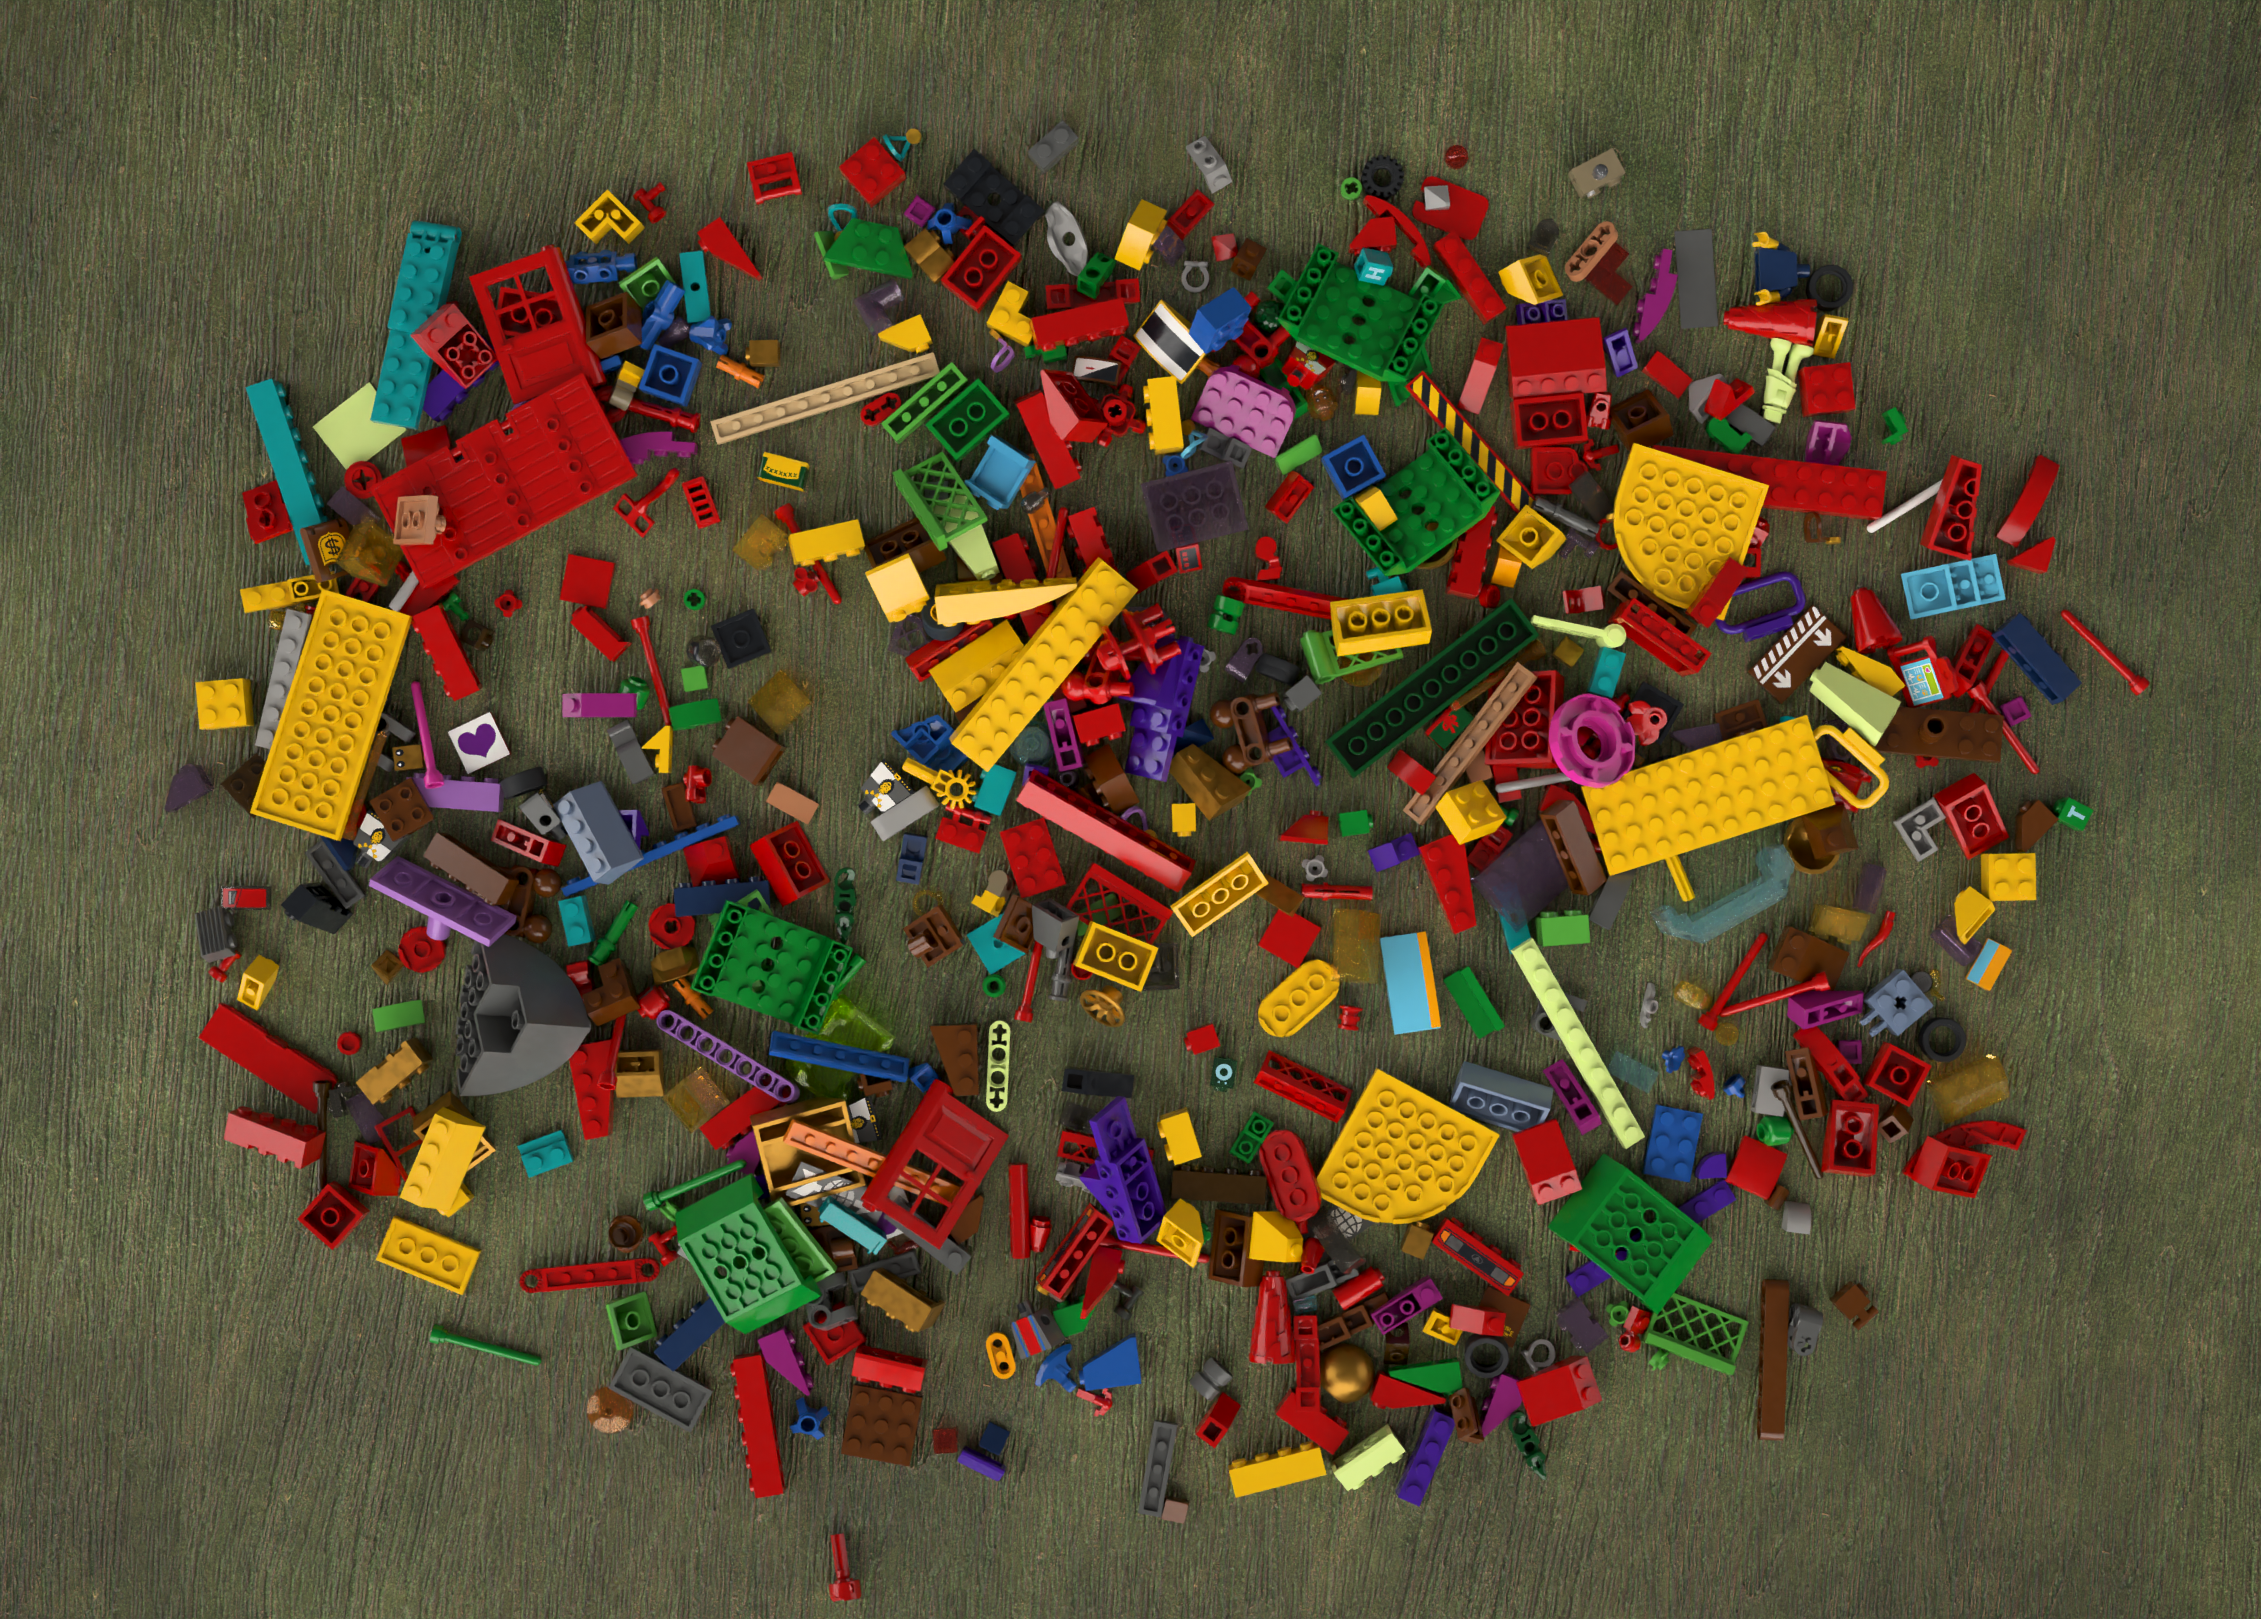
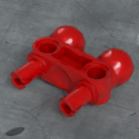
M1252 291L1244 298L1252 307L1251 310L1261 302ZM1247 321L1241 336L1235 340L1231 338L1246 355L1235 358L1232 365L1239 366L1238 371L1257 379L1260 369L1268 367L1274 362L1275 357L1279 354L1278 347L1291 336L1282 325L1270 337H1264ZM1260 349L1268 350V354L1265 357L1257 356V352Z
M1104 637L1100 640L1097 639L1079 661L1080 664L1089 666L1087 674L1085 675L1077 671L1072 672L1062 682V692L1069 700L1080 701L1086 698L1090 699L1094 704H1104L1113 696L1133 697V682L1117 681L1120 670H1105L1097 657L1096 651L1100 643L1105 640ZM1114 637L1118 645L1124 643L1123 641H1119L1118 638ZM1137 650L1123 656L1126 661L1142 662Z

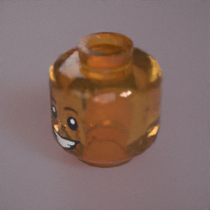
M1317 385L1307 391L1305 400L1308 403V412L1313 419L1327 421L1334 417V412L1338 408V402L1330 387Z

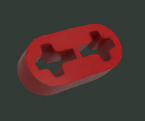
M886 393L867 404L860 412L862 422L869 427L877 426L902 406L901 399L895 393ZM888 398L898 401L895 403V409L892 410L888 407L882 410V407L888 404ZM880 409L881 412L875 415V421L865 419L868 416V410L875 412Z

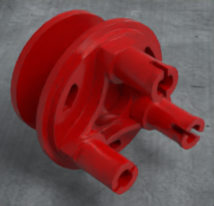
M1158 603L1141 612L1138 610L1135 612L1128 611L1127 609L1122 610L1123 619L1131 639L1118 645L1107 625H1104L1101 629L1105 640L1100 643L1096 651L1102 667L1105 670L1111 671L1119 669L1126 681L1131 679L1123 656L1130 652L1138 651L1140 658L1151 675L1156 674V669L1164 661L1182 654L1176 641L1158 649L1155 648V643H1157L1158 639L1176 632L1174 625L1165 628L1172 624L1170 618L1152 627L1149 625L1145 626L1154 620L1164 617Z

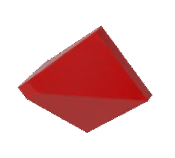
M1234 233L1211 237L1216 262L1236 257L1238 249Z

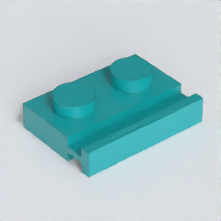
M563 1129L517 1146L529 1178L574 1161Z

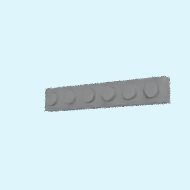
M287 609L257 734L256 746L271 749L309 632L312 614L293 609Z

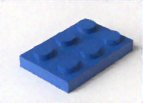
M1656 1104L1642 1173L1690 1183L1703 1114Z

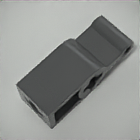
M629 720L607 730L633 784H638L657 774L645 749H641L643 745L637 738Z

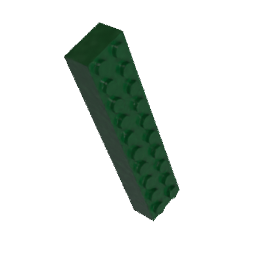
M1508 599L1326 739L1324 744L1351 779H1354L1540 634L1513 599Z

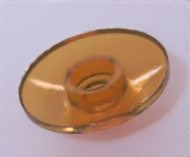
M1371 652L1360 653L1358 658L1368 662L1372 660L1375 654ZM1340 656L1337 660L1339 669L1349 667L1353 660ZM1383 664L1340 677L1353 686H1368L1380 677Z
M607 1386L597 1390L590 1397L587 1404V1416L590 1423L597 1430L604 1433H616L623 1430L630 1423L634 1413V1406L631 1400L614 1392ZM605 1408H611L613 1414L607 1415Z

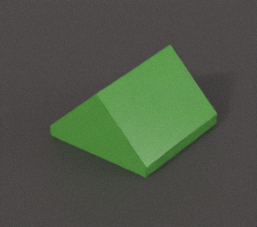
M655 257L618 284L641 307L642 315L645 306L650 301L656 299L666 280L676 282L660 259Z
M646 1291L611 1299L606 1304L617 1350L625 1349L657 1336Z

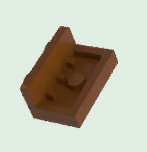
M1462 1388L1449 1396L1458 1440L1479 1444L1484 1441L1475 1397L1470 1396L1468 1388Z

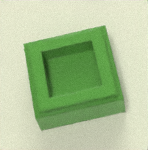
M696 666L681 669L685 692L709 688L705 667Z

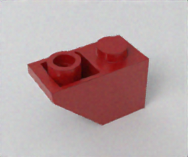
M1394 216L1370 219L1349 245L1348 253H1354V256H1359L1362 248L1386 253L1392 252L1391 249H1395L1397 245Z
M1166 550L1125 575L1129 582L1138 589L1137 595L1176 574L1178 570Z
M1222 1391L1195 1428L1196 1435L1213 1448H1216L1229 1430L1241 1404Z

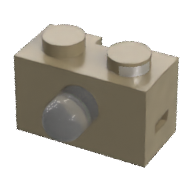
M1611 148L1571 169L1568 176L1580 199L1586 196L1588 199H1591L1601 193L1600 188L1607 185L1609 188H1612L1621 183L1622 180L1620 178L1626 172L1614 149Z

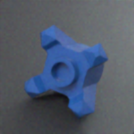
M945 203L943 208L935 214V217L928 220L927 230H940L944 244H953V236L959 229L968 230L972 226V220L957 216L954 213V203Z
M711 315L704 321L691 325L689 331L690 340L702 345L707 350L724 355L728 352V346L723 342L726 339V331L731 329L732 322L727 318L717 321Z
M804 1397L796 1400L800 1416L798 1421L789 1426L793 1434L801 1432L812 1435L817 1440L825 1436L820 1423L822 1419L830 1414L827 1407L814 1409L808 1406Z

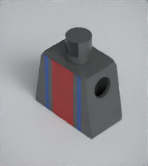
M1030 1300L1016 1305L1022 1318L1012 1322L1011 1328L1021 1360L1052 1348L1066 1340L1047 1308L1035 1312Z

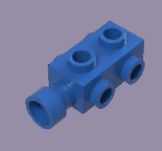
M602 250L600 253L589 254L581 251L577 255H570L569 261H565L573 284L612 282L619 279V271L626 270L628 273L637 270L635 253H627L625 256L618 257L617 251Z

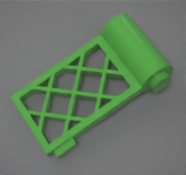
M1310 630L1305 632L1300 639L1315 684H1323L1339 676L1403 658L1401 648H1394L1396 654L1389 656L1380 651H1373L1371 653L1375 655L1368 662L1358 658L1360 653L1355 656L1344 655V657L1352 660V663L1347 668L1339 669L1337 660L1340 656L1335 657L1334 652H1336V648L1331 645L1329 637H1333L1332 630L1323 633Z

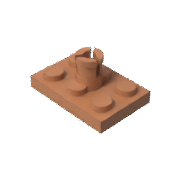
M438 496L398 497L393 544H433L436 534H442L446 527V518L444 515L438 514Z

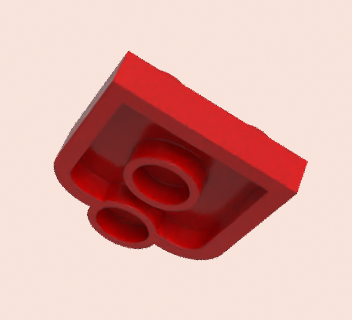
M1569 447L1530 448L1532 495H1568L1576 491L1579 483L1587 478L1588 467L1583 461L1578 459V454L1574 449Z

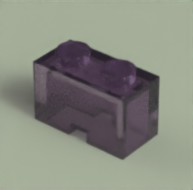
M1577 1296L1555 1312L1559 1318L1555 1322L1564 1333L1567 1330L1571 1333L1573 1338L1570 1341L1578 1351L1583 1349L1587 1354L1609 1337L1594 1318L1590 1321L1588 1317L1592 1314Z

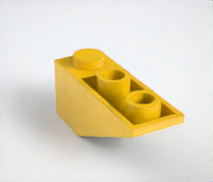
M1843 646L1835 649L1838 654L1836 658L1843 666H1848L1852 671L1850 675L1890 696L1895 695L1905 687L1891 667Z

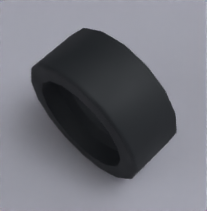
M1829 264L1820 267L1810 275L1806 283L1807 298L1817 299V307L1815 308L1821 311H1833L1840 308L1849 301L1853 293V281L1846 269L1838 265ZM1827 274L1838 277L1843 285L1841 296L1832 302L1822 300L1816 292L1817 281Z
M541 766L522 771L500 781L506 799L519 797L548 784Z
M1936 1017L1928 1020L1921 1027L1918 1034V1043L1921 1051L1928 1058L1938 1062H1950L1957 1059L1963 1053L1966 1047V1034L1958 1022L1945 1017ZM1939 1026L1949 1027L1956 1037L1954 1047L1946 1053L1935 1052L1929 1044L1931 1031Z
M1475 1333L1466 1341L1464 1348L1465 1364L1470 1372L1478 1377H1496L1507 1368L1509 1361L1508 1344L1502 1336ZM1484 1343L1493 1344L1500 1350V1359L1492 1365L1479 1364L1473 1358L1474 1348Z

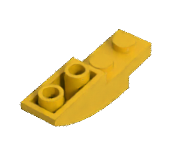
M314 575L288 579L284 582L240 589L244 612L251 613L319 600L322 589L338 594L339 589L336 578L316 583Z

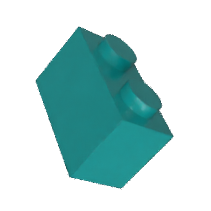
M1607 647L1599 648L1586 693L1612 699L1626 653Z
M996 764L988 772L983 769L980 779L984 780L981 789L976 787V794L972 797V801L975 802L974 807L1001 816L1017 772Z
M586 895L558 901L568 947L596 941Z

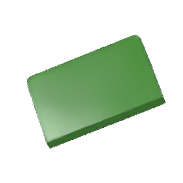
M817 231L814 234L823 257L835 242V236L832 231ZM825 261L832 279L836 280L849 274L846 265Z
M1317 435L1310 436L1275 458V463L1283 475L1322 453V447Z

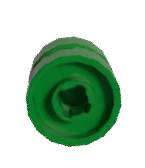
M1217 595L1213 605L1215 613L1210 614L1207 627L1235 636L1239 625L1237 618L1241 617L1245 604ZM1223 614L1228 615L1227 620L1223 619Z

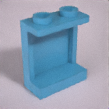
M991 435L987 442L990 447L971 479H966L964 484L969 487L968 490L971 494L979 498L980 496L988 500L987 504L996 510H999V508L1008 509L1036 460L1000 436Z

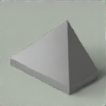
M1721 374L1689 384V410L1701 424L1709 416V414L1705 413L1704 407L1715 379L1728 384Z

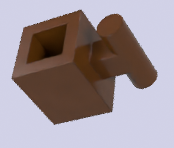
M1849 1281L1829 1299L1847 1319L1851 1320L1856 1315L1858 1316V1319L1852 1323L1858 1331L1879 1313L1873 1305L1868 1310L1864 1309L1871 1301L1866 1297L1868 1291L1860 1283L1855 1285Z

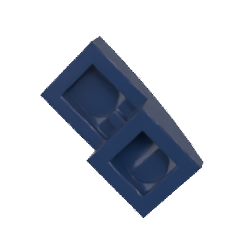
M909 832L904 833L896 881L919 885L928 836Z

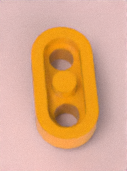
M993 1332L986 1340V1349L993 1373L998 1378L1007 1379L1014 1374L1016 1368L1010 1341L1003 1332ZM996 1339L1002 1341V1345L1000 1347H996L993 1342ZM1007 1362L1009 1367L1002 1369L1000 1363Z

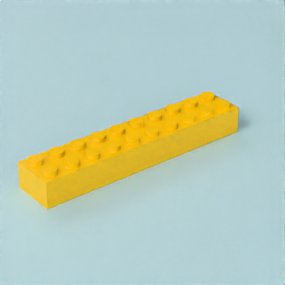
M1098 557L1077 582V589L1065 596L949 737L951 744L988 772L1102 635L1101 627L1104 625L1108 627L1138 589Z

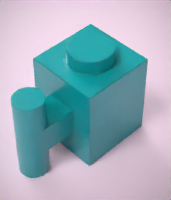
M1378 567L1366 571L1368 580L1377 577L1379 581L1378 584L1370 587L1373 596L1408 591L1405 581H1400L1399 576L1389 579L1388 576H1384Z

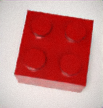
M875 137L839 166L842 175L871 208L906 179L905 172Z
M1850 362L1803 367L1797 371L1803 418L1848 413L1856 409Z
M1118 703L1073 716L1080 743H1086L1087 747L1100 744L1099 739L1108 737L1109 741L1123 737L1122 733L1126 732Z
M1883 1041L1861 1083L1902 1105L1910 1107L1932 1066L1902 1049Z
M333 1181L324 1187L297 1220L331 1250H334L345 1241L370 1210L338 1182Z

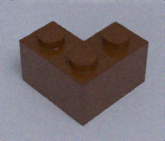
M1109 744L1084 757L1088 764L1085 770L1090 780L1096 779L1092 783L1098 794H1104L1100 798L1106 809L1111 807L1114 814L1117 815L1140 802Z
M620 958L598 966L603 986L582 995L587 1014L597 1026L641 1008L637 1000L630 970Z

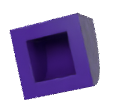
M1717 1151L1702 1157L1695 1168V1177L1698 1179L1727 1177L1726 1154Z

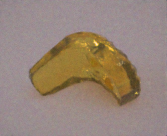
M299 602L293 610L305 612V606L302 602ZM271 610L266 620L268 626L274 630H282L286 612Z
M1682 980L1675 987L1674 998L1698 1010H1707L1712 1005L1713 998L1710 994L1687 981Z

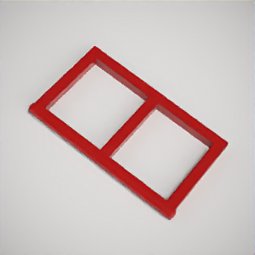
M412 1106L374 1126L405 1183L408 1175L398 1156L418 1146L423 1141L419 1139L395 1152L382 1127L410 1113L412 1118L416 1116Z

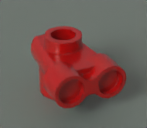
M1595 392L1592 395L1589 411L1586 412L1588 427L1610 429L1612 418L1609 416L1612 399L1610 392ZM1599 403L1605 404L1603 406H1597Z
M803 567L795 570L794 576L796 580L792 584L804 597L818 589L820 579L812 570L808 572Z
M697 765L688 766L687 773L683 777L684 783L687 786L685 800L692 801L695 804L706 803L705 787L710 786L712 783L711 771L708 768Z

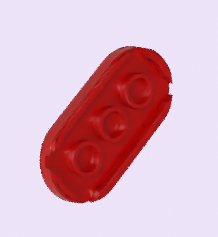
M1282 1129L1270 1132L1260 1146L1259 1158L1264 1173L1267 1176V1182L1276 1208L1280 1214L1292 1221L1310 1219L1320 1208L1321 1191L1304 1142L1296 1133L1290 1130Z

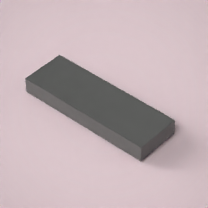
M323 840L305 852L308 859L345 909H349L366 896V893L349 871L343 870Z
M911 1250L859 1266L858 1269L848 1270V1275L853 1291L857 1293L863 1291L873 1271L876 1269L884 1268L902 1279L919 1274L922 1271L916 1251Z

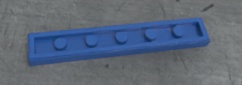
M773 1031L771 1034L769 1055L904 1083L907 1081L909 1058Z

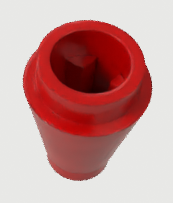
M1045 1216L1032 1217V1221L1029 1222L1030 1250L1034 1252L1044 1251L1052 1229L1050 1218Z
M1308 1238L1303 1243L1301 1256L1302 1272L1306 1274L1314 1273L1325 1251L1321 1240Z

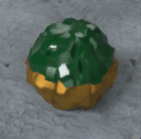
M1274 299L1260 302L1253 309L1252 321L1255 324L1254 327L1260 333L1270 337L1281 326L1278 318L1285 305Z

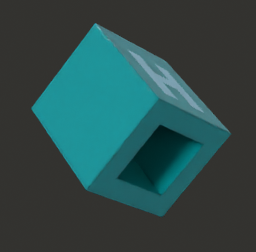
M1362 248L1354 264V269L1359 281L1384 286L1387 278L1392 275L1393 264L1388 253Z

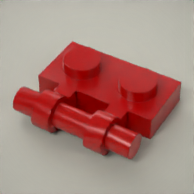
M948 801L945 810L954 813L952 820L942 817L935 839L980 854L987 832L980 830L979 826L980 823L990 825L992 816L984 814V811L979 809L975 811L966 807L960 808L958 802L955 804V808L951 809V802ZM964 816L972 819V826L960 823V817Z

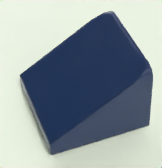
M989 1421L979 1441V1446L996 1455H1000L1010 1431Z

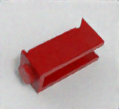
M580 606L572 614L573 619L570 623L610 661L615 662L632 643L622 642L624 639L598 614L591 610V607L585 606L583 608Z

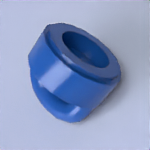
M1734 1074L1724 1082L1722 1089L1728 1096L1736 1094L1739 1098H1744L1745 1090L1743 1085L1746 1080L1740 1074Z

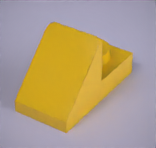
M664 726L641 749H660V753L656 754L655 767L659 768V773H672L673 731L672 726Z
M1433 1308L1422 1330L1454 1346L1463 1332L1462 1330L1450 1328V1317L1436 1308Z

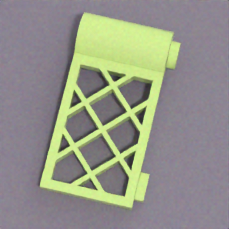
M1536 615L1528 618L1534 627L1596 639V643L1600 648H1616L1621 646L1626 639L1625 629L1618 624H1611L1598 629Z

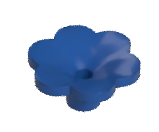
M1683 1046L1673 1048L1671 1052L1668 1050L1663 1052L1662 1058L1666 1060L1665 1066H1667L1666 1071L1668 1073L1679 1069L1681 1062L1685 1058Z

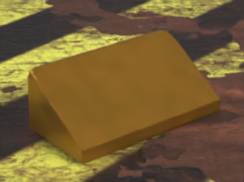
M1265 874L1264 877L1268 884L1255 894L1293 917L1305 897L1270 875Z

